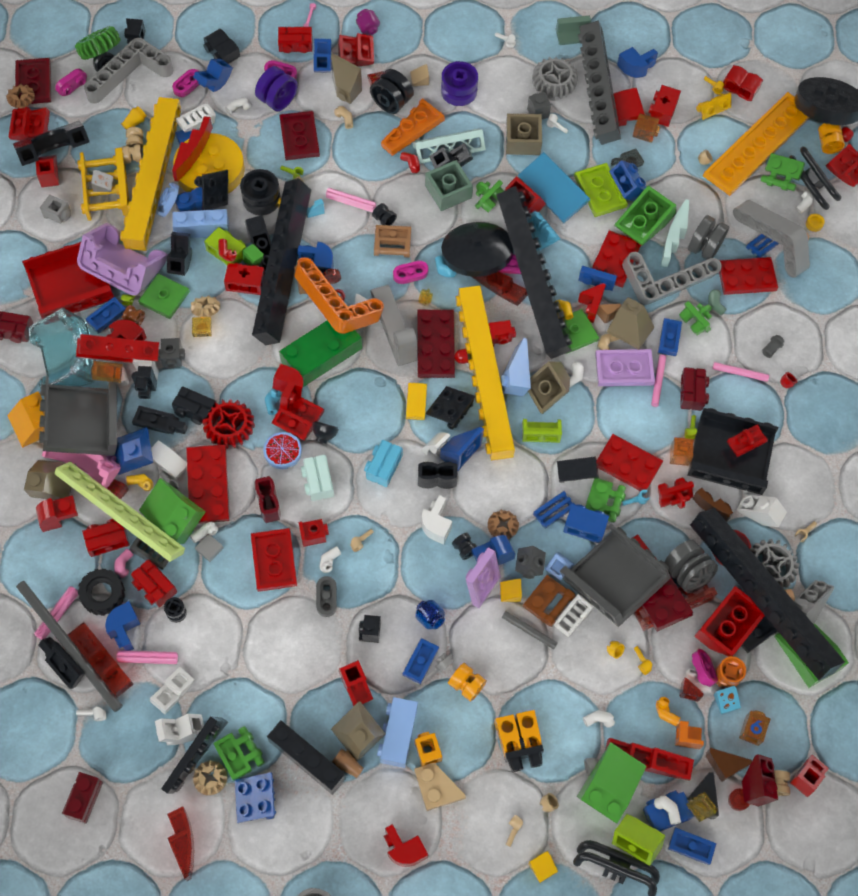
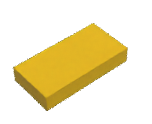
M408 383L406 419L425 420L427 384Z

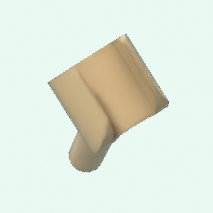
M814 521L807 528L797 530L795 537L799 533L803 534L804 538L800 542H804L808 537V533L817 526V523Z
M370 529L362 536L352 538L350 546L354 552L364 547L362 541L373 534V530Z
M514 815L509 822L513 827L506 842V845L511 847L515 835L523 825L522 819L517 815Z

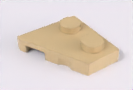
M435 763L414 769L426 811L466 799L465 794Z

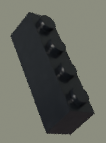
M282 720L267 735L268 741L330 794L333 795L346 780V774Z

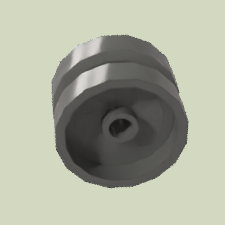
M706 215L695 230L688 250L697 254L703 248L702 258L706 260L714 258L730 226L721 222L714 228L716 224L715 218Z

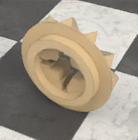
M209 295L207 297L201 296L200 299L195 298V301L191 302V312L198 317L212 316L220 310V302L217 301L216 297L211 298Z
M209 760L201 763L195 769L193 776L194 786L204 795H215L225 787L227 772L219 762ZM214 771L213 776L217 780V782L210 780L206 784L207 779L204 777L203 773L210 775L211 772Z

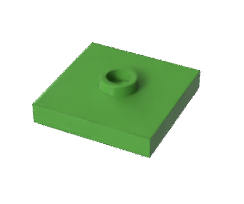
M157 274L138 302L140 305L171 319L190 291L189 288Z
M583 309L573 312L574 317L572 319H565L567 324L565 331L572 339V344L570 345L572 351L599 341V336Z

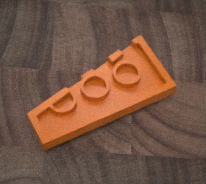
M422 98L419 101V105L416 108L413 107L410 111V115L406 119L403 118L400 121V125L394 128L381 141V146L393 156L445 121V117Z

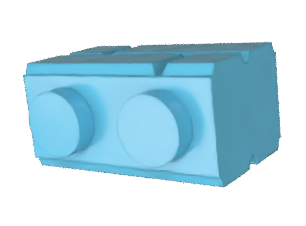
M382 440L380 445L376 444L372 453L374 457L372 461L368 460L364 471L366 472L367 480L387 487L403 456V448Z

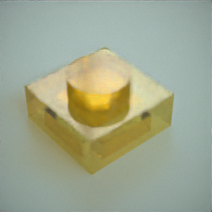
M192 317L193 337L212 336L211 317Z
M705 792L692 798L686 804L699 822L718 811Z

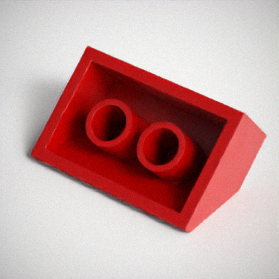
M734 586L694 637L710 650L730 657L737 652L765 615L748 595Z

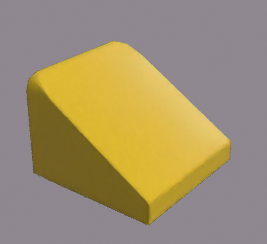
M521 579L500 582L501 602H521Z
M548 851L528 863L539 883L558 872Z

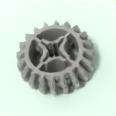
M549 57L548 60L543 59L542 62H538L537 67L534 68L532 79L536 91H540V93L545 92L547 97L552 96L553 99L555 97L561 99L562 96L567 97L569 93L573 92L577 85L578 76L577 69H574V64H570L569 60L564 61L563 58L557 59L555 57L552 59Z
M769 539L768 542L761 540L760 544L755 543L750 550L756 557L762 554V564L783 589L784 587L788 588L791 585L790 583L796 580L795 576L799 573L797 570L799 563L795 562L797 556L791 555L793 549L787 550V544L781 546L780 540H777L776 543L772 539ZM785 565L786 574L785 576L781 577L780 568H782V566Z

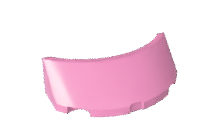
M42 452V456L45 458L76 464L78 468L86 472L106 489L120 471V464L115 462L116 456Z

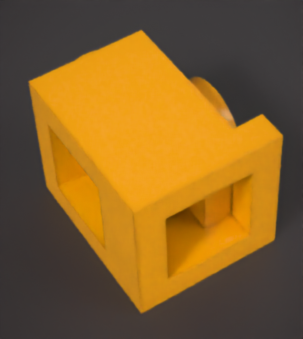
M424 732L419 734L414 743L421 766L442 762V754L435 733ZM429 746L432 750L426 753L424 748Z

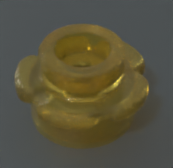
M429 288L427 290L422 289L419 295L418 302L424 306L427 303L430 304L433 293H430Z

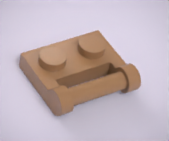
M376 225L374 256L384 254L402 255L410 258L411 227ZM380 244L405 245V248L380 247Z

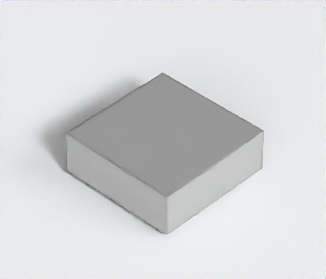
M209 534L195 547V550L209 562L223 549V546Z

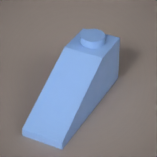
M523 338L515 347L500 378L503 394L524 396L531 389L527 338Z

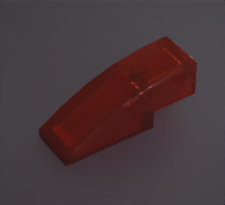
M182 806L167 814L175 832L174 835L167 839L184 879L189 881L192 879L194 868V836L187 811Z

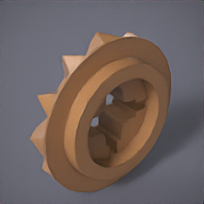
M20 84L17 87L13 85V89H8L6 98L12 107L24 108L33 102L35 94L28 85L23 86Z
M501 509L500 511L493 512L488 519V530L493 537L506 535L510 539L518 531L519 522L516 515H513L510 511H503ZM499 519L503 522L508 521L507 528L504 526L498 528L500 525Z

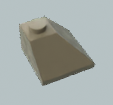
M332 54V78L336 96L340 100L351 104L362 91L361 68Z
M627 297L611 322L607 333L639 350L653 331L654 325L645 306Z
M548 361L530 377L531 389L528 393L541 414H544L569 392L570 376L561 362Z
M37 460L27 473L24 491L32 498L41 499L52 498V500H57L70 496L72 487L55 475L56 468L66 463Z
M358 702L331 728L346 750L357 761L386 735L361 702Z

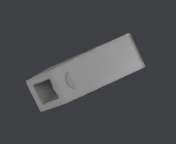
M815 580L794 600L813 624L834 590V586L824 581Z

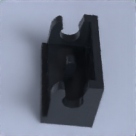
M596 456L557 461L559 483L599 478Z

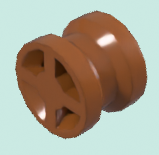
M129 305L123 313L122 320H130L140 326L144 320L145 311L141 309L136 310L134 306Z

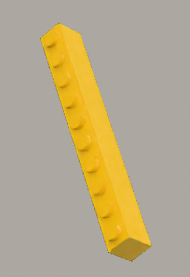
M159 97L157 104H154V117L150 119L151 128L150 131H147V143L143 146V158L139 161L140 170L139 173H136V185L132 188V201L128 203V216L124 218L125 227L120 233V240L123 241L125 249L142 251L147 249L178 126L176 118L180 117L181 114L179 99Z
M479 285L459 288L458 296H455L456 306H460L461 310L459 311V321L463 322L464 325L462 327V336L467 340L465 348L467 354L470 355L468 360L469 370H473L474 376H471L473 387L477 389L475 401L476 404H480L478 415L479 420H483L484 424L482 428L484 429L483 437L487 439V443H485L486 454H490L491 461L513 458L515 448L481 287Z

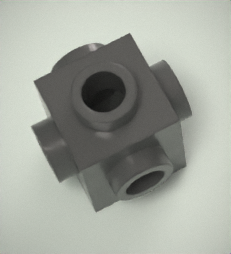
M180 338L161 339L158 360H161L162 366L170 369L182 367V360L185 359V349L182 348Z
M535 546L518 548L515 571L528 579L543 575L546 552Z

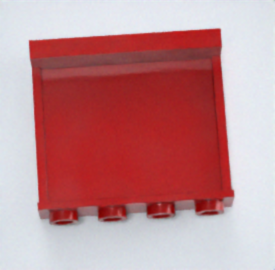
M81 242L67 245L54 251H48L45 254L22 261L44 323L107 303L114 297L108 283L83 271L78 266L77 258Z

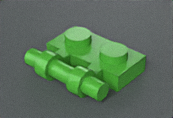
M771 153L765 168L771 174L770 176L762 175L761 182L767 183L771 187L773 185L781 187L785 191H795L796 184L791 183L792 179L800 180L805 163ZM777 175L786 177L784 181L776 179Z
M599 478L594 479L585 507L592 511L598 510L608 514V521L614 523L620 515V506L626 496V487L619 485L617 491L611 490L613 483ZM608 498L614 499L612 506L606 505Z
M246 726L238 730L241 735L238 739H235L233 734L230 733L213 743L233 781L252 771L249 765L251 761H255L258 767L265 764L262 757L263 753L260 748L256 747L253 741L254 737L251 732H248ZM246 744L250 752L245 756L240 749V746Z

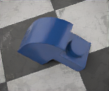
M314 39V73H331V39Z
M631 47L619 54L617 66L630 77H644L647 74L648 68H652L655 65L658 52L652 49L640 55Z
M211 59L206 71H195L193 78L198 81L199 85L207 87L212 92H216L226 84L233 67L222 59Z
M317 242V247L309 245L298 246V260L304 257L311 259L325 277L332 278L334 268L333 253L328 245Z
M506 535L490 538L489 542L472 549L476 562L479 555L485 553L488 547L494 550L498 566L515 559L516 556Z
M128 601L114 608L109 613L105 628L110 639L114 638L119 648L123 647L126 651H131L134 648L126 631L141 623L131 603Z

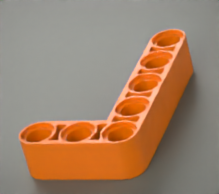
M304 257L298 260L294 275L296 280L335 331L348 333L377 323L380 320L384 308L381 300L373 298L347 306L311 259Z

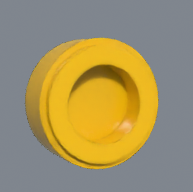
M811 214L806 220V227L813 232L820 231L825 224L824 218L819 214Z

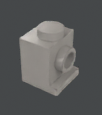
M50 194L40 206L44 218H49L60 224L64 220L67 221L71 216L68 202Z

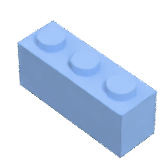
M227 209L173 212V231L188 233L190 238L209 237L218 227L224 231H229Z
M393 697L392 703H388L386 715L389 716L388 724L384 723L382 729L386 735L384 743L379 744L377 756L380 757V763L402 768L406 767L418 702Z

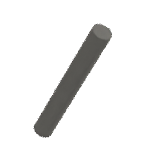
M505 611L503 614V619L550 648L555 649L558 642L509 612Z

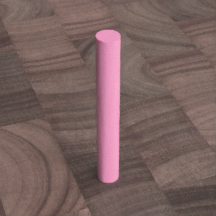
M659 355L651 402V405L654 407L659 406L666 363L665 355Z
M714 362L712 368L766 382L769 379L768 374Z

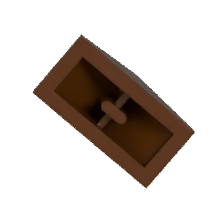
M710 748L705 755L721 782L746 769L752 762L751 759Z

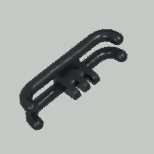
M802 146L800 152L810 168L806 171L803 170L800 178L824 210H828L830 205L817 188L820 189L824 186L836 201H840L842 197L811 156L808 149ZM789 156L790 159L796 160L795 156Z
M586 840L578 845V854L573 860L575 866H580L583 861L592 862L605 868L602 876L607 877L609 872H611L610 879L615 881L618 875L620 876V884L624 883L626 877L645 884L649 888L648 896H656L660 874L655 866H649L633 856L593 840ZM587 849L595 850L609 856V860L585 851ZM630 866H634L636 868L648 872L651 875V878L645 874L630 869Z

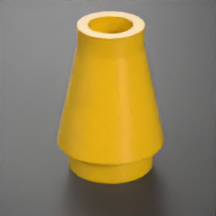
M137 106L131 109L121 125L126 130L130 127H135L144 122L147 115Z

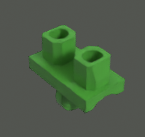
M499 179L491 189H489L490 183L488 181L486 183L479 182L476 185L478 190L476 195L479 197L482 194L483 197L475 204V207L477 209L482 207L489 213L496 205L490 197L493 196L498 201L496 194L504 191L500 187L503 182Z
M689 301L684 304L685 309L679 314L680 318L685 323L692 318L696 320L690 326L696 335L704 331L708 333L711 330L709 327L710 323L704 316L708 320L712 318V315L709 313L712 307L710 305L703 307L699 303L696 306L700 310L698 311Z

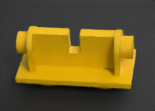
M731 92L727 94L721 93L719 96L712 98L711 101L699 103L696 106V110L702 113V120L731 108Z

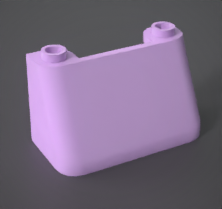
M108 223L84 234L77 258L80 269L129 295L134 296L142 292L166 263L168 254L161 250H153L147 258L131 249H125L123 245L119 244V231Z

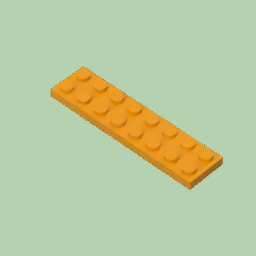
M787 92L704 172L703 177L731 196L770 158L771 153L774 154L810 117L803 114L794 103L795 97Z

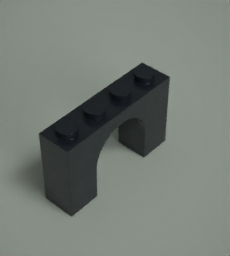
M76 121L15 142L13 146L21 165L24 166L39 161L38 157L50 150L68 145L75 148L90 143L83 124L80 121Z

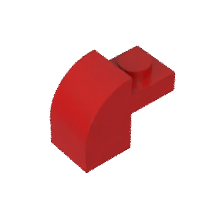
M130 320L113 322L109 325L111 334L106 336L142 341L147 338L144 329Z
M281 363L274 375L272 387L283 392L280 408L287 410L289 404H293L296 397L301 398L303 389L302 375L296 369Z
M73 495L54 501L52 498H48L36 506L37 518L42 532L62 527L61 520L78 516Z
M359 660L339 668L342 682L353 707L358 702L364 704L373 700Z
M812 754L793 776L790 784L803 795L809 797L826 777L825 773L829 768Z
M393 824L385 828L386 835L383 837L388 847L393 846L394 848L387 852L392 862L402 867H411L428 858V853L418 835L402 843Z

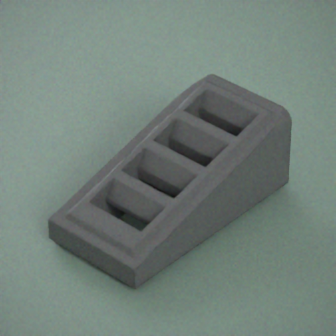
M137 537L129 550L144 560L150 559L157 567L163 570L169 561L164 558L162 562H159L158 560L161 557L159 553L153 558L154 549H151L147 554L145 552L149 547L147 544L141 550L139 546L143 541Z

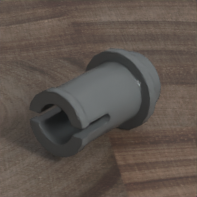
M780 335L772 336L771 341L762 349L763 355L767 358H771L779 348L784 346V339Z

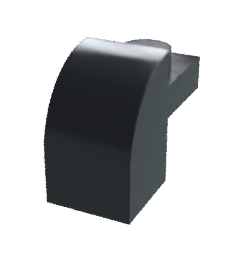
M465 143L451 152L443 147L429 156L435 169L455 160L462 167L473 160L470 150Z
M172 232L171 251L167 256V273L185 276L192 257L190 234Z

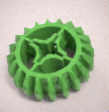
M107 26L83 37V39L76 43L75 48L81 59L86 60L107 52L117 46L121 39L118 31L113 26Z

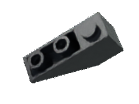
M263 215L246 219L245 226L251 244H254L264 255L259 266L264 267L266 271L271 241Z

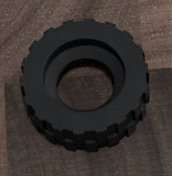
M102 568L90 571L82 578L81 583L78 585L80 602L88 612H92L94 615L104 616L109 614L114 608L122 605L125 598V587L119 576L111 570ZM99 583H106L111 587V595L105 601H96L92 597V589Z

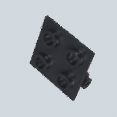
M228 170L202 174V176L196 177L194 180L195 185L202 188V210L228 205Z
M446 386L425 414L448 422L447 427L453 430L457 428L460 419L464 418L463 415H466L470 407L473 406L475 396Z

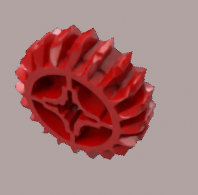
M231 398L228 403H225V400L222 399V404L219 405L215 402V408L211 407V413H208V418L203 419V430L206 433L207 439H211L212 444H224L226 449L229 448V445L236 448L237 443L243 445V439L248 441V435L253 434V428L255 427L253 422L254 416L245 403L240 405L238 400L233 403ZM221 417V420L214 426L216 420ZM244 421L242 427L237 431V427Z

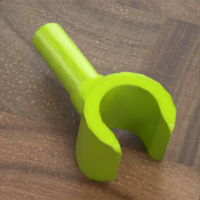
M285 166L280 167L281 170L292 174L294 179L300 176L299 174L303 175L304 173L301 167H295L294 170Z
M122 294V305H133L136 295Z
M695 415L691 416L690 428H685V439H695L697 433Z

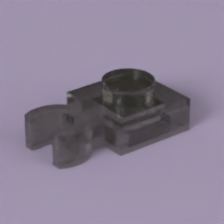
M636 148L622 153L620 158L611 160V166L617 165L621 160L633 163L637 167L644 164V160Z

